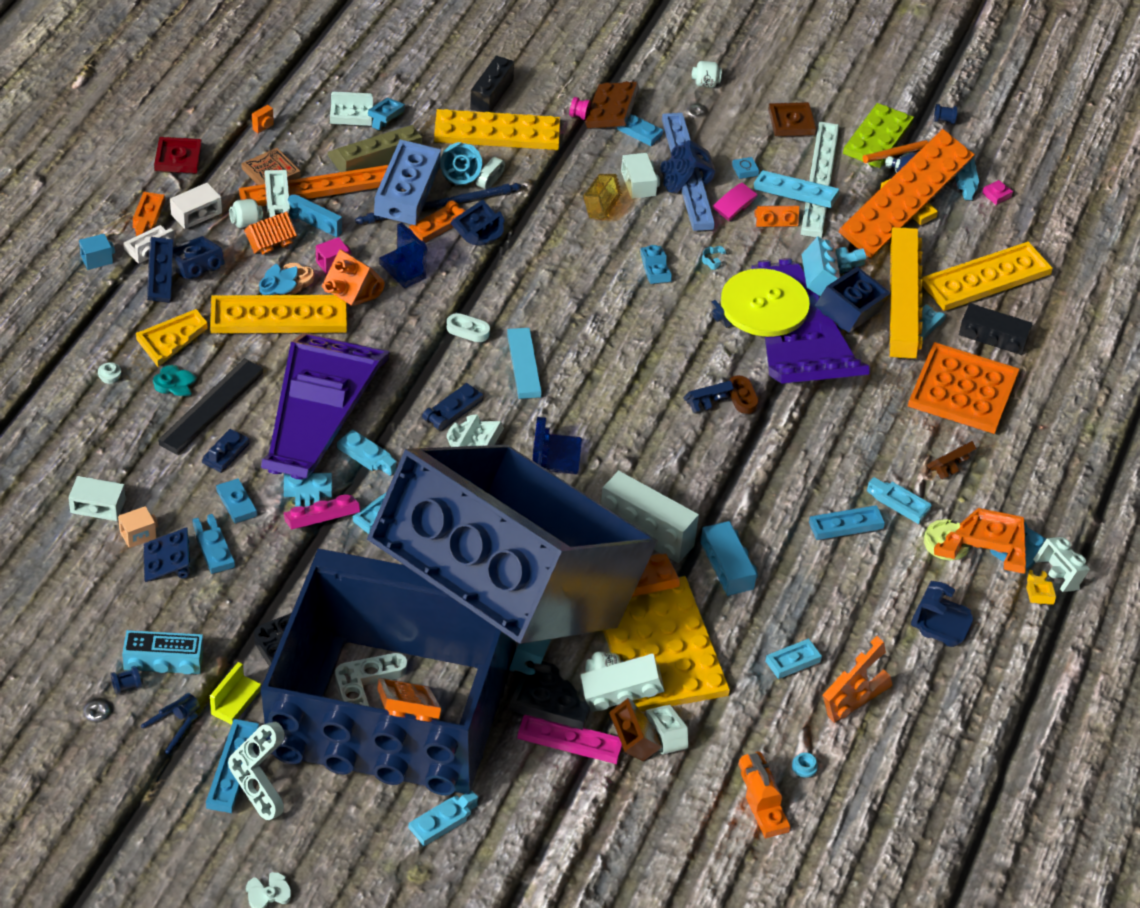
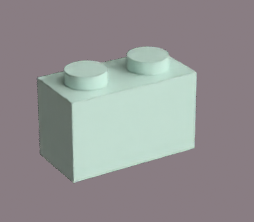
M648 154L623 155L621 173L631 199L656 196L660 180L658 174L655 175L654 163L650 161Z
M77 476L69 495L70 513L118 521V516L126 501L124 484Z

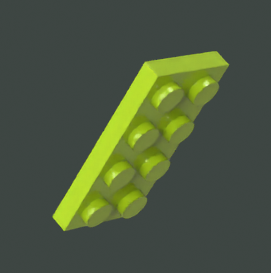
M876 103L845 145L843 154L863 162L862 158L864 155L895 148L912 125L914 117L886 105ZM886 158L869 162L868 164L881 168Z

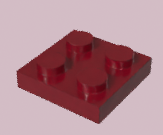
M159 137L154 171L197 173L202 139Z

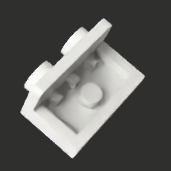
M161 225L124 242V250L138 263L149 259V242L151 237L173 239V247H175V231L172 228L165 230Z

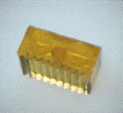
M599 174L591 186H589L590 188L584 193L583 199L589 218L605 219L608 217L611 209L616 206V202L622 195L621 189H619L621 186H619V179L616 178V174Z

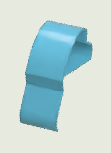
M710 246L703 251L702 262L712 270H716L721 265V261L715 258L713 259L715 263H712L704 255L708 253H726L722 246L714 248Z

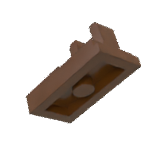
M973 441L928 463L927 467L928 469L931 468L932 471L936 470L940 479L943 480L949 477L946 469H949L951 475L959 471L955 460H957L958 464L970 458L969 453L977 448Z

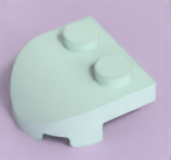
M478 414L467 416L466 422L460 425L454 423L447 432V439L451 447L495 445L504 427L501 421H481Z

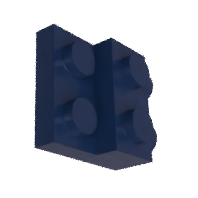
M204 236L173 247L172 263L175 265L176 272L185 279L196 278L203 272L214 271L225 264L222 248Z

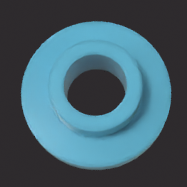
M800 753L793 759L792 769L800 777H811L817 772L818 763L812 754Z

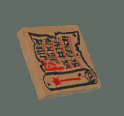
M278 148L241 163L242 170L257 185L265 184V170H287V181L301 177V171Z

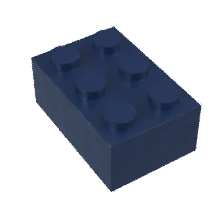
M857 266L826 286L815 306L821 310L823 315L830 317L841 329L849 333L879 313L891 292Z

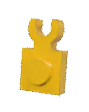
M1029 570L1026 589L1030 603H1055L1056 595L1053 584L1046 581L1047 573L1045 571L1041 572V576H1036L1033 574V570Z

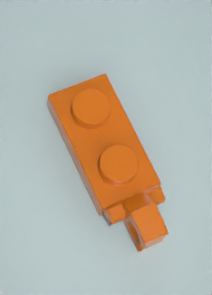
M143 192L133 216V228L135 229L136 236L155 228L165 203V195Z

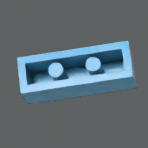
M730 521L703 527L700 543L726 595L729 596L754 590L755 581L758 578L757 568L751 564L746 547L741 545L739 533L733 529Z

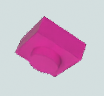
M998 180L985 186L982 194L995 205H998L1012 198L1013 191Z

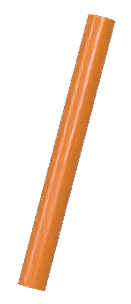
M923 140L867 154L862 159L864 163L888 158V156L893 157L921 150L928 141Z

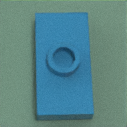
M239 478L216 485V491L234 523L257 516V510Z

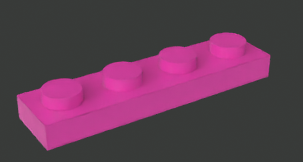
M524 715L517 737L520 740L617 764L622 749L621 741L617 736L583 728V730L570 728L566 725Z

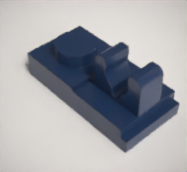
M727 381L689 391L683 399L687 401V404L690 403L693 413H698L700 411L699 402L704 405L707 411L712 407L710 399L714 398L715 401L723 400L728 397L727 394L734 388L732 382Z
M229 429L203 456L202 463L222 473L249 445V438Z

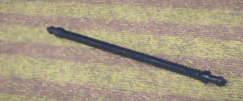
M507 183L486 190L446 197L435 201L432 200L425 202L422 211L446 206L451 200L459 204L502 193L506 195L510 194L511 191L520 190L522 186L519 183L512 185ZM371 212L367 213L366 216H358L355 222L360 225L365 222L370 224L388 218L376 216Z

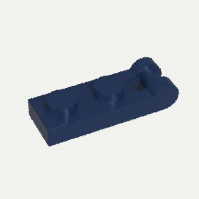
M465 383L434 407L427 408L422 414V419L428 423L432 422L437 430L442 431L483 401V394L468 383Z

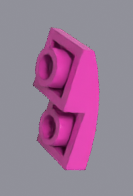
M741 182L713 205V208L730 222L741 209L744 211L758 197V194Z

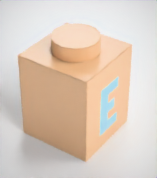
M146 506L118 516L120 533L129 548L156 539L158 522L154 514L150 515Z

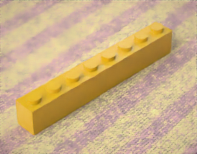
M892 227L890 243L889 357L916 358L917 349H922V336H918L922 334V322H918V320L922 319V307H918L922 305V293H918L922 290V279H918L922 276V265H918L922 261V238L918 237V229Z

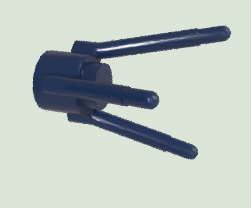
M186 693L177 701L160 709L159 714L141 724V728L144 729L172 712L179 719L187 718L165 750V753L169 754L190 724L198 718L196 711L200 708L199 702L194 695Z

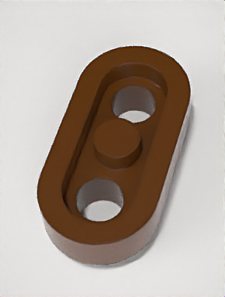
M741 375L731 377L729 381L732 382L734 389L729 395L736 410L743 414L755 412L758 405V397L750 380Z

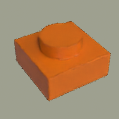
M269 105L252 113V127L256 133L259 134L274 125L273 108Z

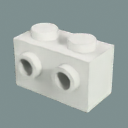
M208 183L170 198L171 215L184 229L222 213L221 196Z

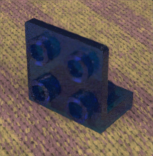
M401 222L397 224V249L379 257V264L405 289L426 279L427 245Z
M537 417L532 461L549 472L578 474L582 438L550 434V427H546V417Z

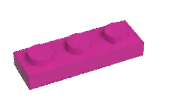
M340 495L334 500L317 501L307 507H293L290 511L283 513L285 522L292 530L360 512V507L352 495Z

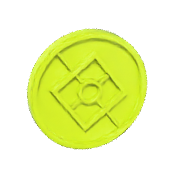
M750 269L734 275L726 282L721 293V307L725 311V317L737 328L753 335L774 337L791 333L805 322L809 311V297L804 287L785 273L771 269Z

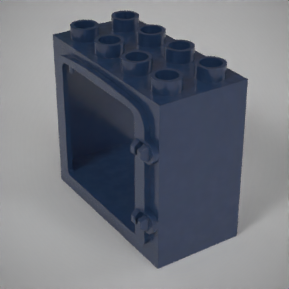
M509 445L405 449L367 537L368 541L519 644L618 628L658 542L652 536Z
M318 548L261 687L265 724L269 722L279 723L285 735L283 742L271 754L287 764H298L301 760L321 764L336 774L345 775L355 771L374 775L379 781L389 785H398L403 781L426 786L428 790L438 795L446 796L454 792L470 794L480 761L484 755V748L500 699L504 693V687L510 671L509 668L516 652V641L403 564ZM353 643L477 668L478 670L459 725L433 719L432 722L417 720L416 716L405 714V717L389 715L388 710L324 698L344 644ZM272 733L266 738L267 741L271 739Z

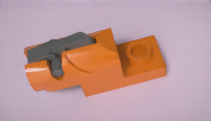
M760 751L742 756L738 765L747 787L746 799L764 838L788 833L790 831V824L780 806L782 796L763 754Z

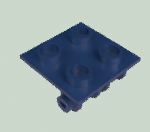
M187 527L144 543L145 582L171 572H175L179 578L188 577L190 574V551Z

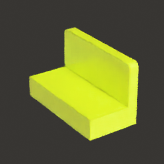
M238 662L210 695L211 715L231 725L233 720L241 716L261 691L260 683L244 676L242 663Z

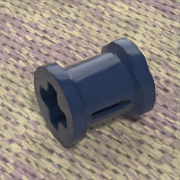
M936 104L934 122L941 120L955 124L957 106L950 108Z
M132 666L131 670L117 674L115 672L110 673L116 695L129 688H142L136 666Z

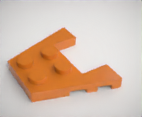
M977 508L960 523L959 529L955 532H950L946 535V540L943 543L938 542L934 547V555L951 559L956 558L962 544L972 545L976 548L982 547L996 550L1001 553L1006 552L1008 554L1004 560V570L1022 574L1026 572L1024 517Z
M878 636L870 642L873 647L866 655L861 652L856 657V666L849 673L844 671L823 694L827 715L834 723L847 717L851 712L893 686L891 676L885 670H882L870 682L868 680L866 669L886 653L885 644Z

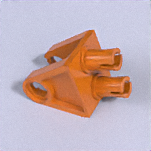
M340 249L324 280L322 288L325 292L332 293L351 306H355L377 298L382 293L385 282L371 267Z

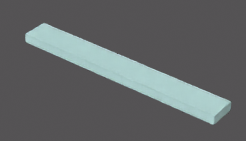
M819 122L810 182L830 186L839 130L838 124ZM806 202L800 235L819 236L822 238L826 207Z

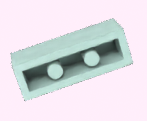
M654 654L581 674L585 699L590 706L591 712L603 711L608 707L619 705L627 698L633 701L665 692L660 668Z

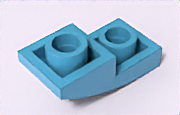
M649 245L648 247L640 248L643 266L650 284L671 282L672 274L666 264V254L662 246Z

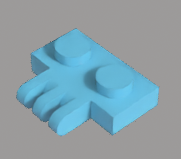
M284 473V497H295V507L301 506V501H305V507L310 506V501L315 503L320 501V497H332V473H312L308 478L302 480L294 479L290 474Z

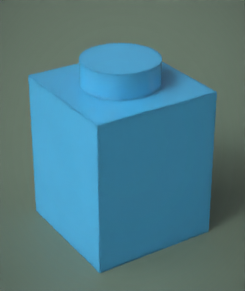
M105 234L79 240L80 255L87 270L113 264L112 254H115L113 242L108 241Z

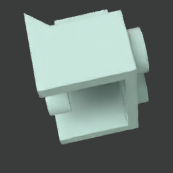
M1063 537L1047 538L1033 560L1036 563L1050 562L1053 567L1048 572L1049 576L1065 579L1060 588L1062 592L1080 590L1079 585L1090 570L1085 564L1086 559L1070 548L1071 543Z

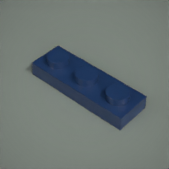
M150 238L147 300L170 302L173 239Z

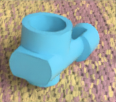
M847 247L835 250L840 273L849 272L852 270V267L865 265L866 254L863 248L854 250L849 253Z

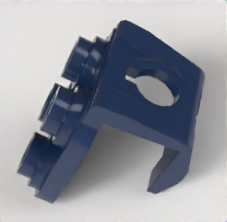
M688 140L684 145L675 146L672 149L671 158L663 161L659 168L664 177L663 184L668 192L678 193L692 176L695 167H698L699 171L703 172L702 182L704 186L713 179L715 168L708 150L691 140Z
M930 581L912 618L911 625L918 628L924 637L936 639L949 647H955L964 641L973 621L971 610L943 598L944 595L952 597L955 592L954 588L942 582Z

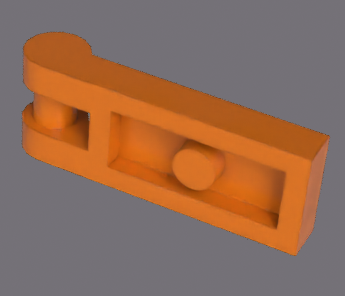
M451 200L444 208L418 221L416 225L409 226V233L420 243L424 244L453 228L451 221L466 210L459 208V204Z

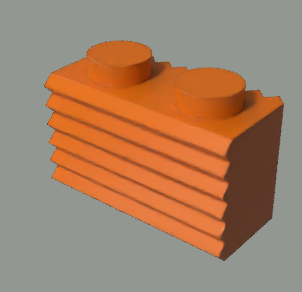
M288 211L251 224L244 230L253 253L261 252L262 255L272 252L274 246L281 245L283 248L294 243L293 239L298 236Z

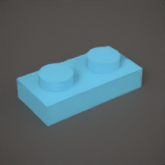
M806 639L766 655L765 662L776 677L780 679L820 663L822 656L810 639Z

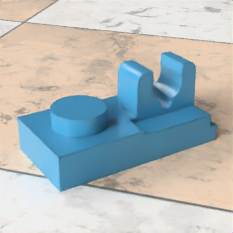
M387 97L370 108L368 116L373 118L372 128L381 130V126L385 127L388 121L404 112L405 104Z

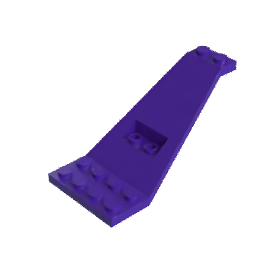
M782 258L777 263H771V260H760L758 264L751 265V269H771L791 276L804 287L809 297L807 318L798 329L781 336L765 337L769 376L782 384L869 375V365L862 362L861 359L855 358L834 321L830 317L823 315L821 310L815 306L819 296L807 288L805 273L798 263L792 261L791 258Z
M302 333L291 341L270 450L262 459L261 468L267 469L272 474H290L294 479L302 480L308 478L314 472L377 370L389 360L390 351L308 333Z

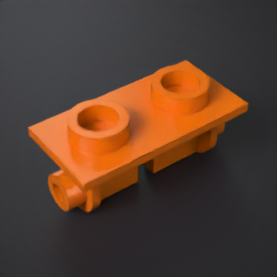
M799 205L757 206V209L754 211L756 227L798 226Z

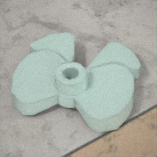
M271 872L269 874L270 887L266 888L263 887L257 878L249 880L245 890L248 892V901L251 908H265L268 903L274 901L287 904L291 898V890L285 881V876L280 873Z

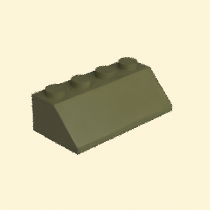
M410 125L328 152V156L340 172L389 165L400 139L422 145V137L414 126Z

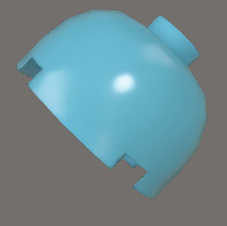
M462 142L449 145L444 150L440 159L442 175L448 182L455 185L472 183L479 176L482 169V158L479 151L474 146Z

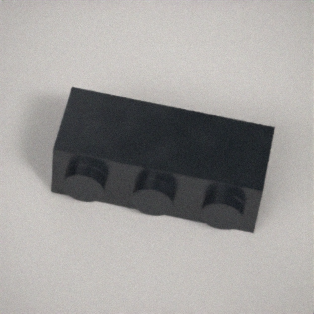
M497 55L494 57L471 89V110L477 112H491L513 82L515 61Z
M969 303L962 319L959 335L1022 355L1033 323Z

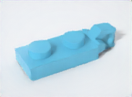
M974 157L955 176L958 189H963L962 195L964 200H973V194L978 189L979 178Z
M352 429L337 442V448L369 470L380 469L389 476L396 472L397 461L386 450Z
M873 477L868 483V493L879 500V502L917 524L931 510V503L893 481L891 483H884Z
M471 790L470 794L465 793L460 798L457 795L449 798L409 822L408 828L421 844L426 846L466 822L467 817L471 815V810L478 806V796Z

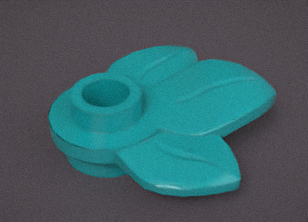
M168 365L161 368L160 374L154 376L153 384L155 390L160 393L167 394L172 392L177 396H190L192 393L188 386L196 382L197 377L190 371L180 370L176 365Z

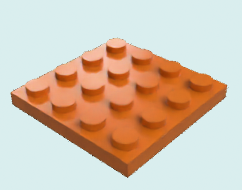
M934 342L911 394L908 407L995 434L1018 376L1019 368Z

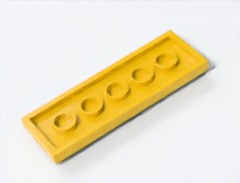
M437 109L434 142L452 144L462 142L468 145L558 150L560 117Z
M1028 241L924 276L921 279L924 289L942 310L946 311L1051 275L1053 268Z
M211 295L210 331L211 333H347L346 302L335 295Z

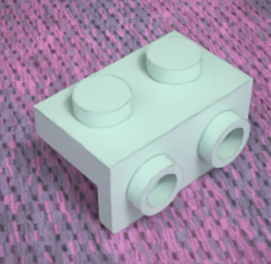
M332 92L330 124L372 126V117L368 116V110L373 107V94Z

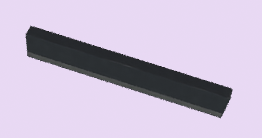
M244 358L158 439L159 446L178 455L263 374V367Z

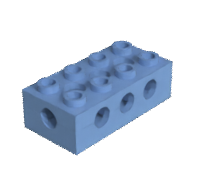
M400 139L375 195L374 215L416 225L440 168L441 149Z

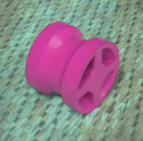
M574 97L571 102L569 116H578L582 120H586L591 107V101L587 99L582 101L579 97Z

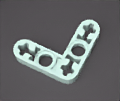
M392 653L340 664L335 670V682L341 701L369 706L363 685L378 683L379 678L393 680L403 677L407 672V659L402 654ZM369 667H374L378 670V672L375 674H367L364 670ZM343 674L350 676V683H347L346 677ZM357 692L359 697L350 699L346 697V694Z
M269 722L260 726L230 756L228 762L230 771L259 815L265 820H271L280 816L284 810L281 797L259 766L284 740V730L277 722ZM272 733L271 739L267 741L265 738ZM253 743H256L260 749L259 756L254 753ZM253 779L258 781L259 791L254 789Z

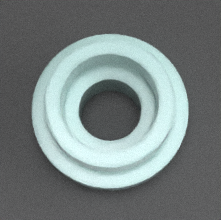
M115 363L102 364L98 368V376L104 383H115L121 376V368Z

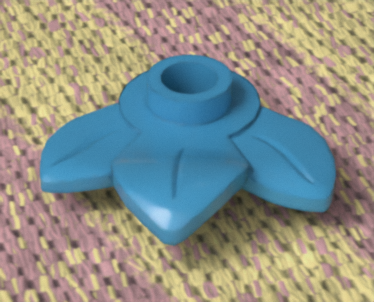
M278 264L273 265L267 270L265 277L259 283L260 293L262 295H275L292 291L297 286L295 280L298 276V268L295 266L281 270Z

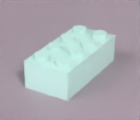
M619 470L602 487L601 505L658 540L654 548L657 552L667 554L669 559L679 563L694 547L699 514Z

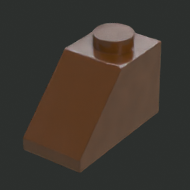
M627 698L609 712L625 753L645 761L662 748L654 726L631 699Z

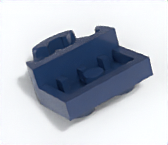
M483 199L451 221V225L463 239L472 245L492 243L499 239L504 232L503 215L500 211L495 214Z

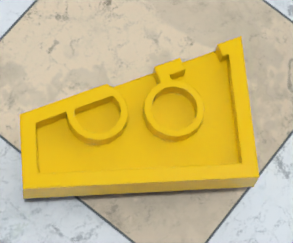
M194 309L137 332L136 340L157 367H159L207 330V322L198 310Z

